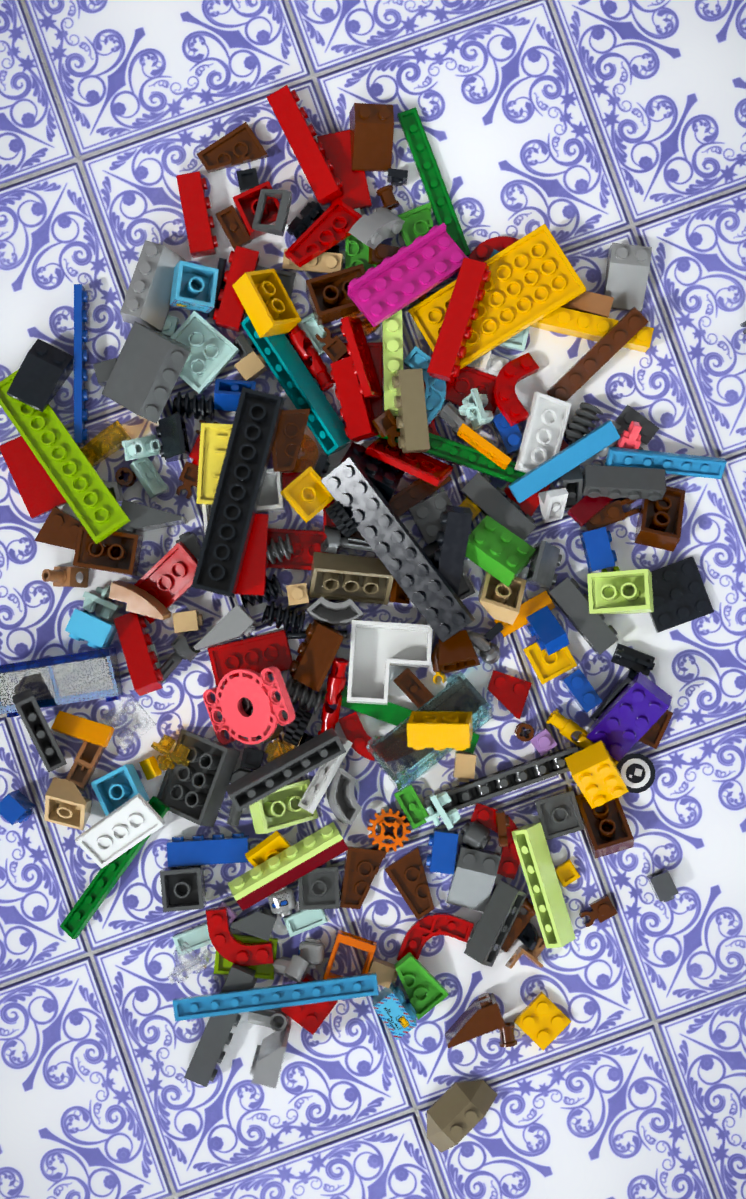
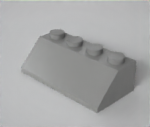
M145 240L120 311L123 321L134 324L136 321L155 331L162 332L171 307L170 298L174 267L180 260L186 262V259L164 245Z
M287 1024L286 1028L280 1032L275 1031L264 1038L261 1045H257L249 1075L253 1076L251 1083L276 1089L291 1025Z

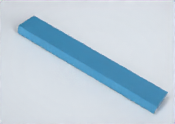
M608 420L509 484L508 487L517 502L521 503L621 437L612 421Z
M609 447L605 466L665 469V474L722 479L727 461L725 458Z

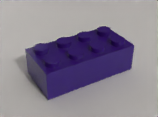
M639 672L591 725L587 738L594 743L602 741L610 756L619 762L670 707L672 696Z

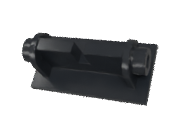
M314 201L308 202L300 212L303 219L296 216L288 225L286 231L290 235H294L297 240L324 213L320 204Z
M618 643L611 662L628 669L631 667L636 672L649 676L650 670H653L655 663H653L655 657Z

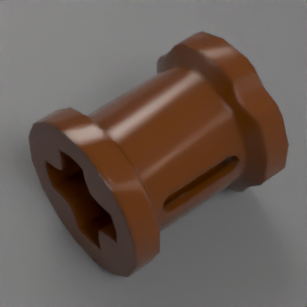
M393 185L384 186L376 191L377 196L381 198L383 207L389 210L395 209L400 205L394 196Z
M122 467L117 470L115 478L122 486L131 487L135 484L136 475L129 468ZM124 473L130 475L128 476V481L123 480Z
M519 723L514 733L519 740L527 742L533 738L534 729L529 724ZM522 727L529 729L526 737L519 734L522 732Z
M505 1022L506 1026L498 1029L501 1039L499 1046L517 1045L513 1029L515 1024L513 1022Z

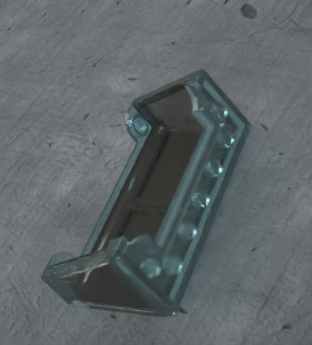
M461 671L457 675L454 673L448 677L446 687L417 710L472 712L473 733L493 718L492 707ZM409 717L384 737L374 736L371 738L366 746L370 755L399 792L454 749L435 750L433 748H425L423 750H415L413 747H408L407 722Z

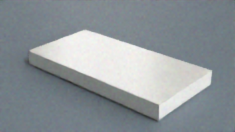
M534 392L515 470L528 473L560 452L572 406L571 403L540 392Z
M138 793L77 836L75 842L102 869L162 827L165 821Z

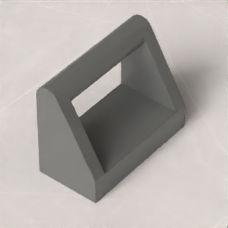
M261 189L252 229L283 236L292 201L291 191ZM267 196L281 199L275 225L261 224Z

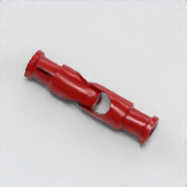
M297 324L287 333L290 337L289 341L312 377L319 383L321 391L325 392L332 388L335 382L327 372V366L312 345L309 337Z
M335 657L333 660L331 674L328 675L327 693L321 714L322 725L318 735L330 728H333L335 731L336 723L339 721L342 703L341 692L346 682V666L349 665L347 659ZM329 704H337L336 710L330 708Z

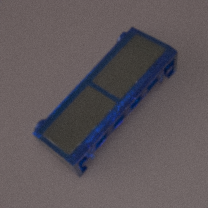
M116 648L98 649L0 665V715L6 714L7 718L19 716L11 697L29 688L40 708L106 698V702L118 700V696L123 695Z

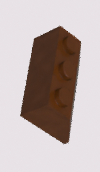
M313 620V623H310L306 629L307 636L304 642L300 643L297 650L299 654L296 660L292 661L289 671L293 679L319 692L344 636L336 628Z

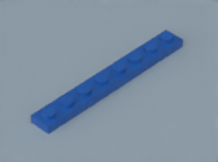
M74 284V441L78 446H85V441L89 439L88 429H85V421L89 419L88 409H85V401L89 399L88 389H85V381L89 379L88 369H85V362H88L89 359L88 350H85V342H88L89 339L88 330H85V322H88L89 319L88 310H85V303H88L89 296L88 291L85 290L82 284Z

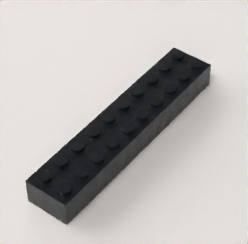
M242 387L191 586L193 588L232 598L235 597L284 405V399L281 396Z

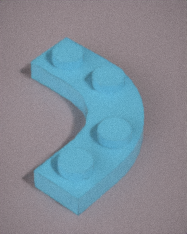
M415 346L403 362L411 369H423V380L426 385L427 422L429 425L440 412L445 402L446 381L430 377L427 370L431 357Z

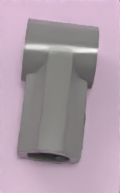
M450 401L437 414L452 428L456 436L463 423L473 430L470 419H467V416L460 415L459 410Z
M293 955L292 958L282 956L281 958H276L273 963L276 974L286 976L299 983L309 965L306 960L297 955Z
M281 1009L251 1011L248 1016V1023L269 1027L278 1032L284 1030L289 1022V1016L282 1012ZM281 1016L284 1019V1023L277 1024L274 1017Z

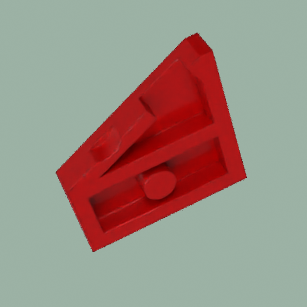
M493 670L487 689L517 719H520L532 683Z

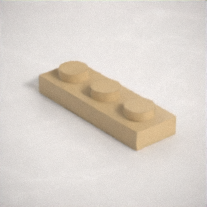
M324 252L302 267H298L286 258L284 253L282 269L329 274L342 270L344 255L342 253Z

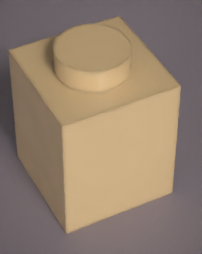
M254 351L234 365L245 381H253L266 371L265 360L260 353L256 355Z
M307 583L286 586L289 606L310 603Z
M198 610L172 613L174 633L201 630L200 626H203V616L199 614Z
M455 752L453 777L457 778V781L469 782V779H474L476 754Z
M373 957L368 974H377L378 985L389 988L391 983H395L398 975L394 964Z

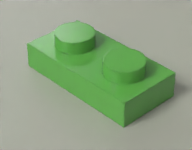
M412 784L394 793L413 830L426 823L425 817L428 816V813Z

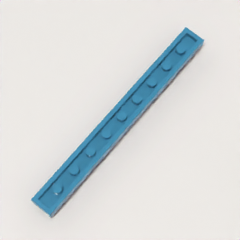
M369 973L173 999L175 1021L379 995L377 974Z

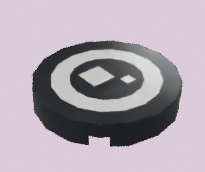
M630 753L625 755L616 765L630 793H641L652 786L655 779V768L648 757L639 753Z

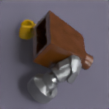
M467 630L457 632L443 643L439 639V643L435 645L431 654L433 671L436 673L433 677V682L438 684L437 676H441L444 684L446 682L445 673L480 665L474 646L480 650L483 662L487 664L497 662L501 655L498 646L486 641L485 639L487 638L482 634L472 631L467 632Z

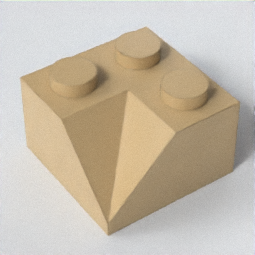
M486 572L478 595L479 602L493 619L513 625L520 611L526 580L517 577L507 587Z
M53 777L45 795L44 821L83 831L91 814L92 800L83 797L74 782Z

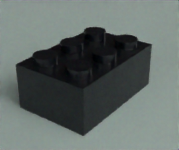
M353 442L340 464L353 456L389 504L405 472L366 454L367 449L364 446Z

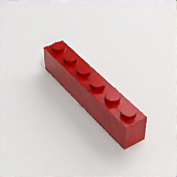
M286 85L267 96L273 112L318 202L324 206L343 195L340 189L343 185L338 176L334 177L332 173L334 167L329 158L325 159L323 153L326 151L321 141H316L314 136L317 133L312 124L308 125L306 121L309 118L304 107H299L297 102L300 99L295 89L291 91Z
M463 258L427 370L432 378L453 383L455 377L459 376V363L461 358L465 357L467 350L465 345L467 339L470 340L473 332L471 326L473 320L476 321L479 313L478 304L479 301H483L485 295L484 286L485 283L489 282L491 271L485 262Z

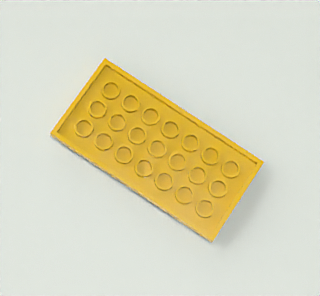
M546 224L538 227L485 261L491 271L489 282L485 283V295L483 301H479L478 317L476 321L473 320L471 326L473 328L470 340L467 339L465 345L467 350L465 357L460 360V369L587 291ZM456 280L408 310L432 351H434Z

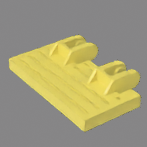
M201 423L197 504H213L233 424Z

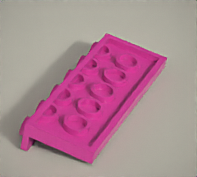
M445 223L439 226L435 225L429 230V233L424 236H418L412 244L407 247L403 246L395 255L386 257L380 265L375 268H369L360 278L356 277L349 283L347 295L373 327H376L460 271L463 258L468 257L446 232L447 226Z

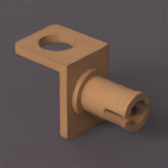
M54 567V570L44 569L42 572V580L44 582H53L55 587H88V568ZM78 572L83 574V581L81 583H78L76 580Z
M538 936L537 944L533 951L518 947L505 966L511 969L523 954L537 967L542 968L544 965L538 961V956L546 947L545 942Z

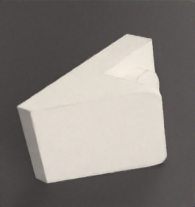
M491 351L466 366L498 376V373L509 362V359L491 354Z
M566 488L548 490L538 494L544 523L563 519L569 494Z

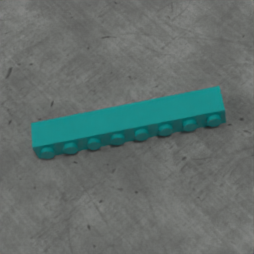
M247 316L241 322L242 327L296 409H311L307 426L326 455L329 456L342 450L352 440L347 437L344 424L285 334L260 338L250 318Z

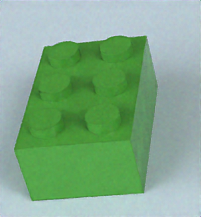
M486 515L470 533L465 557L509 587L530 562L536 549Z

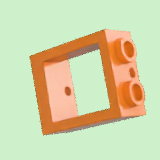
M338 930L323 979L343 977L330 972L340 943L368 952L361 974H368L377 942Z

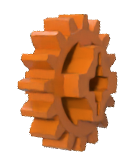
M391 807L388 812H385L384 808H382V814L380 815L375 812L376 819L370 818L369 820L373 825L367 826V830L372 831V833L368 834V838H374L372 845L378 843V850L385 847L386 852H389L391 847L394 851H397V845L403 848L402 841L409 840L405 835L411 833V830L406 829L410 823L404 822L406 815L404 814L400 817V810L393 813ZM384 817H394L396 819H394L393 821L386 820ZM377 823H379L381 831L376 835L375 828ZM384 824L388 827L393 826V834L389 832L384 833L386 831ZM400 825H402L403 828L401 836H399L397 833V829L400 827ZM385 839H392L393 842H392V843H386V842H383V840H385Z

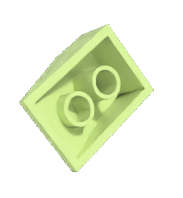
M649 569L587 574L589 614L654 612L652 573Z
M306 779L290 783L250 805L255 834H266L317 819L316 809L312 814L298 806L310 784V780Z

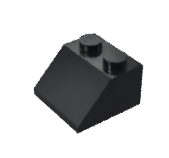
M176 413L158 420L159 426H156L158 438L162 440V446H160L161 457H164L167 462L189 459L190 449L184 418L180 413Z

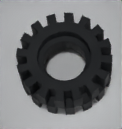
M335 501L325 509L329 518L345 537L348 538L357 531L356 523L339 501Z
M298 707L295 712V719L289 724L283 740L297 747L313 714Z

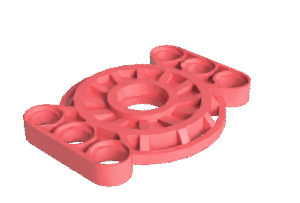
M275 666L263 669L261 675L251 669L241 668L233 670L220 680L218 687L207 689L203 693V700L216 737L223 745H227L235 740L249 745L259 744L269 739L278 724L287 725L295 719V711L280 670ZM269 671L272 672L274 675L273 681H271L268 677ZM239 673V676L235 677L233 674ZM275 691H278L280 693V701L276 699ZM211 692L214 693L216 697L215 702L211 699ZM243 697L248 698L253 705L251 716L243 709ZM283 710L286 711L288 714L287 720H285L282 716ZM218 711L222 714V721L217 716ZM224 730L229 733V740L225 738ZM261 736L262 739L256 740V737Z

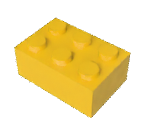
M274 268L245 272L233 285L260 338L288 333L301 321Z
M411 712L407 722L408 747H413L415 750L454 748L458 751L470 748L473 737L472 712Z
M602 741L564 758L573 779L592 809L629 792L618 768Z

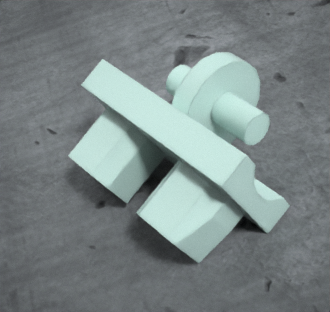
M472 388L470 390L471 393L462 400L463 405L459 407V413L470 419L473 430H479L483 424H490L494 416L492 411L484 410V407L488 404L487 395L479 394L477 388Z
M156 435L121 441L125 450V461L159 455L161 450L159 439H156Z
M107 584L104 589L96 588L95 592L101 594V597L85 591L82 596L85 597L83 609L93 613L97 603L103 605L99 616L111 620L115 612L120 610V605L106 600L107 597L109 598L110 585Z
M444 791L437 795L435 793L429 795L437 811L434 812L431 806L427 807L426 810L429 815L425 817L426 822L433 821L435 826L441 824L438 816H441L447 829L453 828V824L461 816L456 807L448 812H445L442 806L452 801L448 793Z

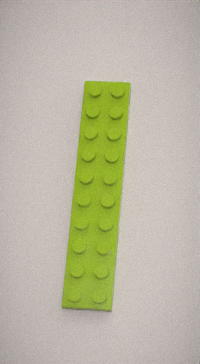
M17 370L0 382V405L93 541L98 544L127 524L130 519L51 406L48 405L44 412H41L7 395V391L18 372Z

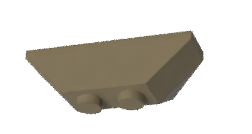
M483 1079L455 1082L427 1110V1139L441 1153L456 1146L483 1119L498 1094Z

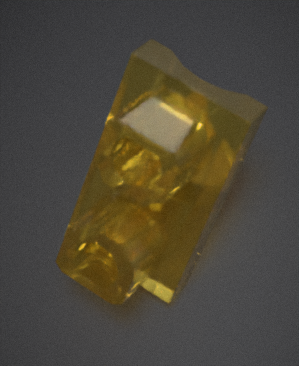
M165 734L159 743L153 742L151 745L153 749L164 755L157 756L156 759L159 761L158 767L163 771L168 768L174 769L175 764L172 762L187 767L190 761L186 758L190 749L182 744H178L175 751L171 750L176 740Z

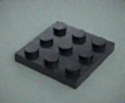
M693 556L651 571L654 612H649L657 633L714 612Z

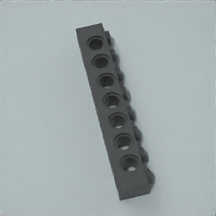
M573 745L440 791L438 793L446 791L452 800L442 807L445 812L455 807L459 810L568 772L570 770L564 758L578 752V748ZM423 797L426 808L431 806L434 812L437 811L430 797Z

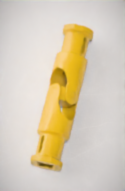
M557 708L546 720L547 724L551 723L560 730L559 733L580 748L585 749L595 744L587 738L588 732L573 720L565 718L559 713ZM574 731H581L582 733L579 734L577 741L574 740L571 734ZM611 756L615 765H617L618 761Z

